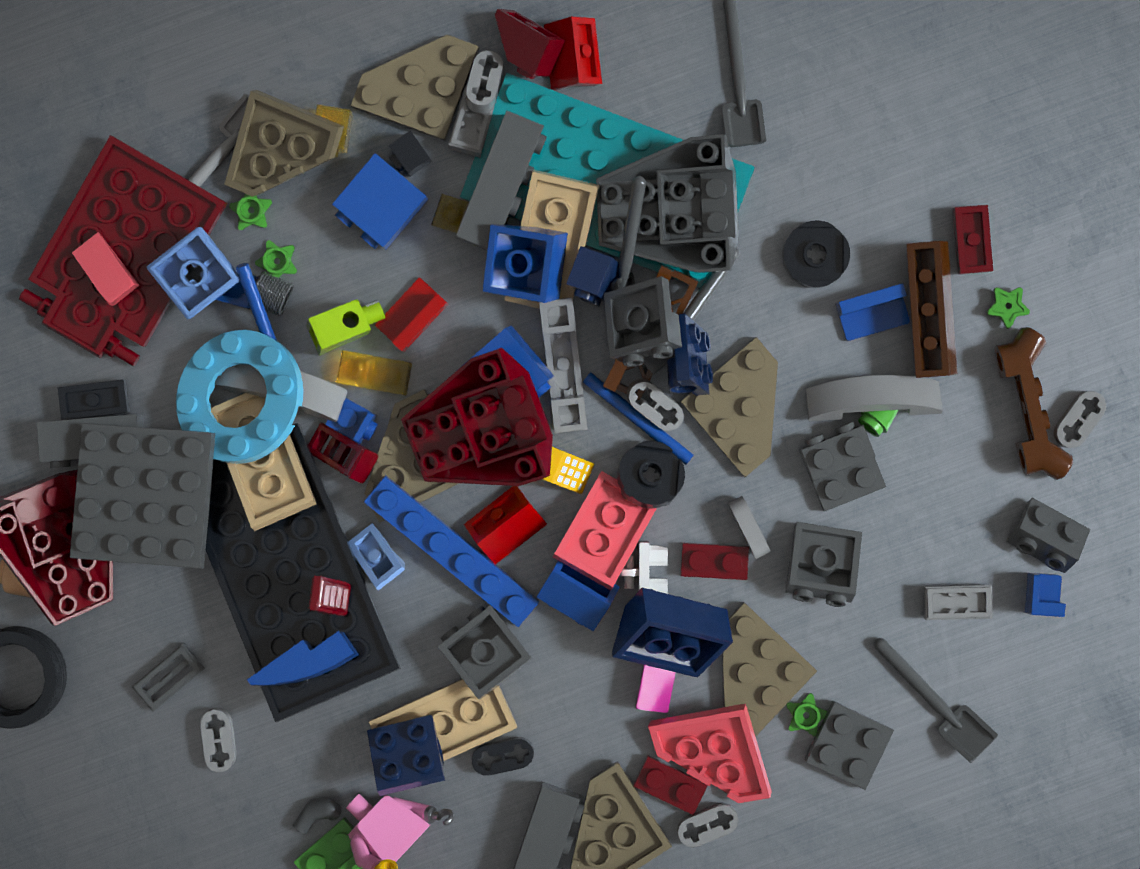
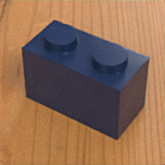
M580 246L566 284L575 290L574 296L599 307L601 301L604 302V293L611 291V283L619 277V262L610 256Z

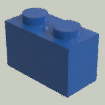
M557 561L536 597L548 606L575 620L578 624L594 631L609 609L620 586L614 584L613 588L609 590L562 562Z

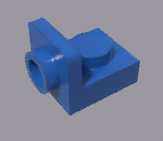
M345 398L337 422L327 420L325 424L352 439L357 444H361L364 439L369 441L378 427V423L374 422L376 414L348 398Z

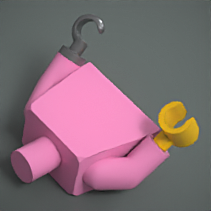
M358 794L346 807L359 821L348 836L351 840L350 845L355 864L362 869H398L397 860L430 826L428 823H434L436 820L439 821L446 815H449V817L443 821V825L447 826L454 820V812L451 809L445 808L438 811L436 807L397 797L392 798L388 795H385L373 807L362 795Z

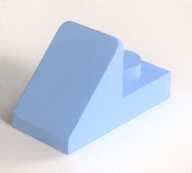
M373 523L348 541L355 558L378 591L405 570L404 561L392 550Z

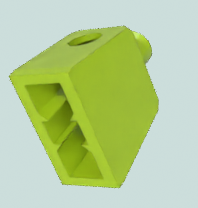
M358 299L308 318L306 327L320 356L368 335L371 331L369 325L385 319V315L378 300L361 307ZM352 318L356 326L346 327L343 319Z

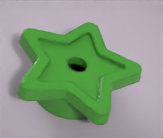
M245 194L240 201L230 203L229 208L239 216L238 229L244 230L252 224L263 228L267 227L265 212L272 205V201L270 199H258L257 196L252 197ZM250 207L254 208L253 213L248 212Z
M268 240L264 256L256 260L255 265L266 269L270 275H275L278 278L283 273L295 274L297 269L291 261L295 247L289 245L279 248L272 241ZM276 258L280 259L279 264L274 263Z
M997 287L993 289L995 301L986 311L987 315L1001 318L1007 329L1011 328L1016 317L1029 315L1030 310L1021 302L1023 293L1021 287L1010 292ZM1007 303L1011 304L1010 309H1007L1005 307Z
M812 693L808 694L801 703H787V708L793 716L789 725V731L804 729L813 737L816 736L818 724L824 719L827 711L816 706L814 695ZM805 712L809 713L808 718L803 717Z

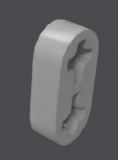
M482 51L476 55L473 61L466 88L465 102L467 107L476 113L490 111L496 101L502 77L503 60L494 51ZM486 63L492 64L489 77L483 76ZM480 87L486 88L485 97L482 101L476 100Z
M640 378L634 380L629 385L627 398L630 404L657 427L664 431H672L682 424L684 418L682 408L651 381ZM648 387L647 393L654 401L651 404L644 399L637 402L636 390L644 391ZM659 405L667 411L673 407L672 413L675 418L672 421L666 419L662 422L663 416L657 410Z
M1095 391L1080 393L1054 428L1056 442L1065 448L1080 446L1106 411L1104 397ZM1094 398L1096 400L1094 407L1097 408V411L1088 412L1084 418L1080 417L1085 410V405L1082 404L1083 400H1092ZM1078 421L1079 425L1074 431L1078 435L1077 439H1068L1066 441L1064 439L1066 433L1063 431V428L1072 427Z
M741 496L729 502L728 506L754 558L758 559L770 553L769 546L744 497Z
M213 708L205 713L200 721L204 759L206 765L211 770L224 772L235 763L237 756L231 715L226 710ZM213 715H217L218 720H224L225 725L220 727V737L217 738L215 728L208 726V722L213 719ZM221 742L222 752L229 754V758L224 761V765H220L219 760H213L212 757L218 751L217 743Z
M718 803L695 812L694 815L690 814L679 822L677 828L678 837L684 845L694 848L732 833L738 826L737 812L730 804ZM723 810L726 815L732 814V817L728 819L729 825L723 827L721 823L709 825V822L718 818L717 812ZM693 823L694 827L706 824V828L697 832L698 838L692 840L690 835H683L687 831V824Z

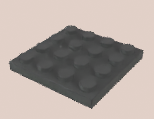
M82 423L70 558L204 568L216 433Z

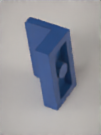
M898 284L836 303L845 339L851 341L908 324L910 319L903 298L907 296L904 284Z

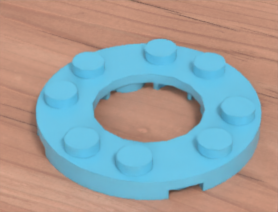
M235 330L220 334L200 347L183 370L176 394V411L180 427L183 431L216 433L213 457L215 460L231 464H243L259 460L276 450L295 427L292 424L298 407H302L303 381L296 360L287 348L275 339L252 330ZM240 364L251 365L258 369L265 380L267 390L265 405L259 415L249 424L238 428L225 427L218 423L211 413L209 398L215 388V380L229 367Z

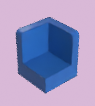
M1028 573L1025 612L1031 615L1065 617L1066 604L1060 602L1062 577L1055 574Z

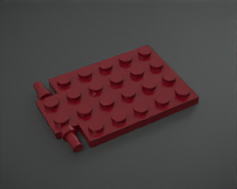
M110 135L28 279L57 297L54 301L48 297L43 299L28 289H24L19 300L37 310V314L44 318L42 321L43 326L96 357L101 358L103 354L111 358L116 356L134 367L140 355L123 346L122 341L114 336L116 331L137 344L146 347L172 302L170 297L147 270V266L197 227H202L210 235L228 203ZM97 232L101 234L140 285L114 306L109 305L72 254L74 250ZM189 264V265L187 266V268H188L189 270H190V268L192 267L191 264Z

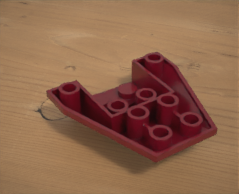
M503 348L471 358L401 418L425 482L521 486L550 476L553 441L551 429L529 372Z
M78 469L52 475L0 497V557L53 626L113 600V561L70 558Z

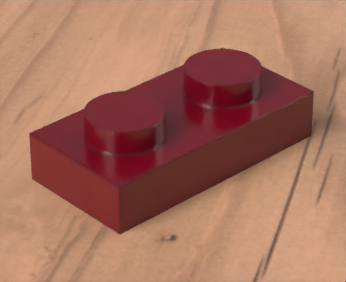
M988 205L953 208L958 275L993 272Z
M682 542L680 576L747 580L749 546Z
M647 755L633 784L634 787L694 815L708 786L689 774L650 755Z

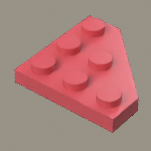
M746 703L650 721L648 725L656 754L668 763L670 760L687 769L686 773L708 786L712 784L727 793L728 798L737 803L771 797V787Z

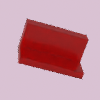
M571 16L544 24L545 29L565 40L550 74L551 90L556 91L571 86H596L602 84L595 18Z
M419 277L386 312L385 319L378 321L375 326L400 351L405 352L449 304Z
M512 486L463 525L482 551L494 564H497L545 527L547 523L532 506L518 486Z

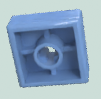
M202 227L194 229L147 266V270L186 319L194 317L240 281L237 271ZM189 264L193 267L199 265L202 267L203 271L200 273L202 280L200 282L195 278L192 280L187 279L186 275L189 273L187 266Z

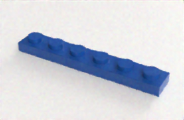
M387 475L380 480L365 498L364 503L517 627L522 624L538 605L539 599Z

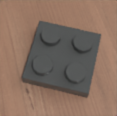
M832 701L804 760L817 768L866 790L894 730L838 702Z

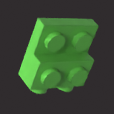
M344 817L296 858L294 864L299 869H362L355 864L350 845L351 840L348 836L354 828L353 825Z

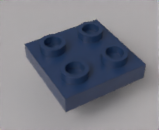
M680 314L679 323L682 347L675 349V357L667 360L669 391L672 393L692 392L696 396L709 395V384L713 382L712 368L710 364H707V352L711 348L709 334L686 314Z
M432 715L367 730L376 788L379 796L445 781L444 759Z

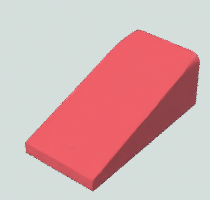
M99 232L72 252L109 305L114 306L140 286Z

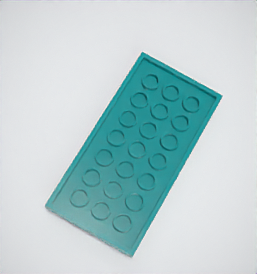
M506 73L494 106L481 157L475 156L460 198L470 202L506 110L544 125L541 134L547 136L541 153L540 155L533 153L529 165L534 167V170L596 184L597 178L683 141V139ZM732 158L736 171L737 209L739 211L755 167ZM530 180L527 186L520 184L516 196L522 198L515 217L510 215L508 217L522 222ZM596 197L586 246L620 259L621 251L599 246ZM634 255L632 264L658 273L664 263ZM665 264L698 280L699 282L696 286L698 289H701L712 273H697ZM671 276L672 279L677 280V281H680V282H682V283H685V282H683V281H681V280H679V279L674 278V277Z

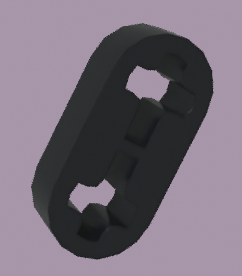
M523 737L486 743L478 746L474 751L472 766L478 774L483 776L522 769L532 762L534 748L532 743ZM516 744H520L522 749H528L529 753L524 755L523 761H518L516 756L505 758V753L513 752ZM483 751H488L489 756L501 755V759L492 761L491 768H486L484 763L479 764L477 759L482 758Z

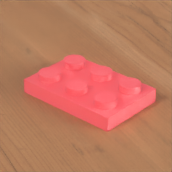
M601 471L554 553L553 558L611 590L657 508H643L631 501H627L621 494L618 480Z

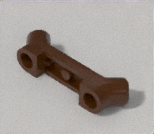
M1024 327L1020 328L1011 343L995 346L997 366L1000 378L1014 376L1028 440L1015 443L1024 474L1029 475L1042 471L1054 480L1064 478L1071 469L1074 462L1073 456L1048 440L1046 430L1050 429V421L1047 411L1041 410L1039 397L1043 396L1042 386L1039 378H1034L1032 365L1046 345V339L1034 329Z

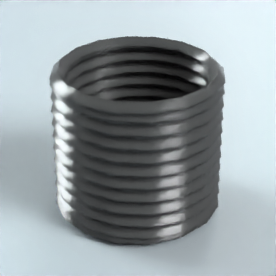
M264 271L259 275L256 285L265 310L281 316L289 303L294 285Z

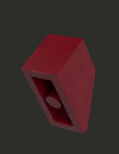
M497 9L495 18L507 61L518 67L517 72L527 78L535 79L536 76H550L565 40L515 10Z

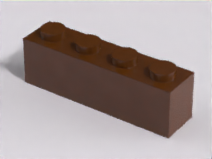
M948 241L908 243L907 258L916 378L956 375L957 360Z

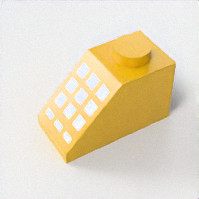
M552 446L550 476L543 479L582 494L594 463Z

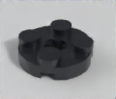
M819 220L808 221L793 230L785 241L782 253L783 263L789 276L794 281L811 288L825 287L839 279L848 267L850 261L849 243L845 236L831 223ZM812 245H819V250L825 251V259L820 258L821 263L819 264L813 263L812 258L807 257V250L812 251L810 247Z
M644 441L631 448L622 457L617 470V480L623 498L643 508L653 509L669 505L681 491L684 484L685 469L681 459L678 460L668 445L657 441ZM648 467L656 469L654 473H659V479L649 482L646 480L647 478L643 477L642 472H646Z

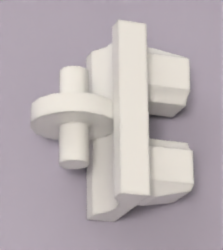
M639 541V568H634V555H631L619 575L624 576V589H634V576H639V590L643 587L668 594L667 578H649V566H668V548L649 545V541Z

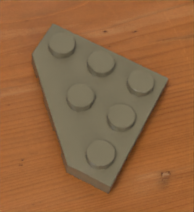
M445 35L363 73L351 107L445 141L479 46L450 35Z
M259 90L250 91L224 185L254 197L335 158L344 126Z
M757 337L713 373V382L709 384V395L696 396L691 392L680 401L744 477L748 476L771 456L778 362Z
M425 389L394 404L378 451V459L364 493L366 497L385 475L420 503L459 484L424 481L402 424L401 418L428 396ZM373 510L379 523L385 520Z
M743 602L729 617L733 643L722 653L724 707L746 703L756 737L817 670Z
M618 761L590 778L570 869H638L672 847Z

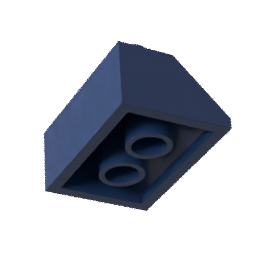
M642 587L624 607L612 649V657L698 678L733 643L728 610Z

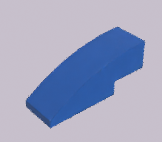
M338 631L315 648H313L309 641H300L248 678L247 681L253 686H272L300 682L338 668L359 654L345 633Z

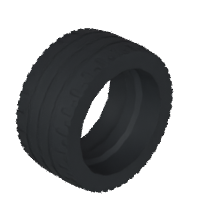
M12 626L0 629V647L15 644L27 648L36 655L44 672L45 683L43 691L37 701L27 708L12 710L0 705V728H22L41 720L57 706L67 684V666L59 647L47 635L28 627Z

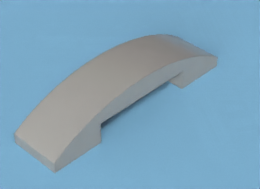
M569 297L547 303L539 302L547 368L554 375L549 381L551 386L550 397L554 432L588 430L573 299Z
M240 364L229 367L215 380V388L240 395L245 392L266 398L265 380L258 369L251 365ZM301 372L303 403L302 407L299 406L298 408L304 409L306 414L337 422L347 390L326 380Z
M872 375L835 380L806 389L809 421L842 419L843 413L903 409H908L909 415L942 414L943 412L939 381L928 378H916L915 376Z

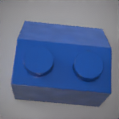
M491 224L483 292L542 303L559 299L568 233L539 227Z

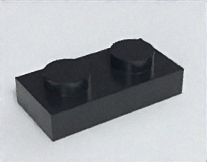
M125 379L57 387L61 420L130 412Z

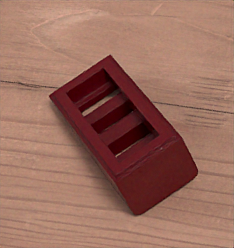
M320 422L308 444L314 457L359 483L366 481L378 459V454L361 444H357L352 439ZM329 435L332 436V438H331V440L329 441V443H328L326 449H325L324 452L322 453L321 450H322L323 446L325 445V443H326V441H327ZM340 444V446H339V448H338L336 454L334 455V457H333V459H332L333 454L335 453V451H336L338 445ZM351 448H352V451H351L350 455L348 456V458H347L345 464L343 465V463H344V461H345L347 455L349 454V452H350V450H351Z
M314 575L309 601L310 610L321 614L347 615L351 585L344 581Z

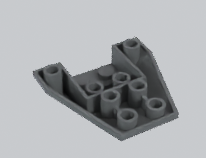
M725 134L690 137L596 179V184L599 185L597 193L599 246L621 251L632 182L635 177L641 176L646 180V187L634 255L697 273L732 271L739 240L736 171Z

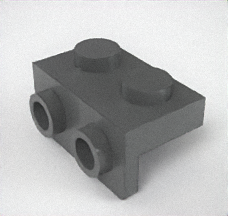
M1032 497L1027 502L1018 526L1010 534L1007 542L1015 546L1020 552L1044 562L1049 568L1066 573L1079 561L1091 529Z

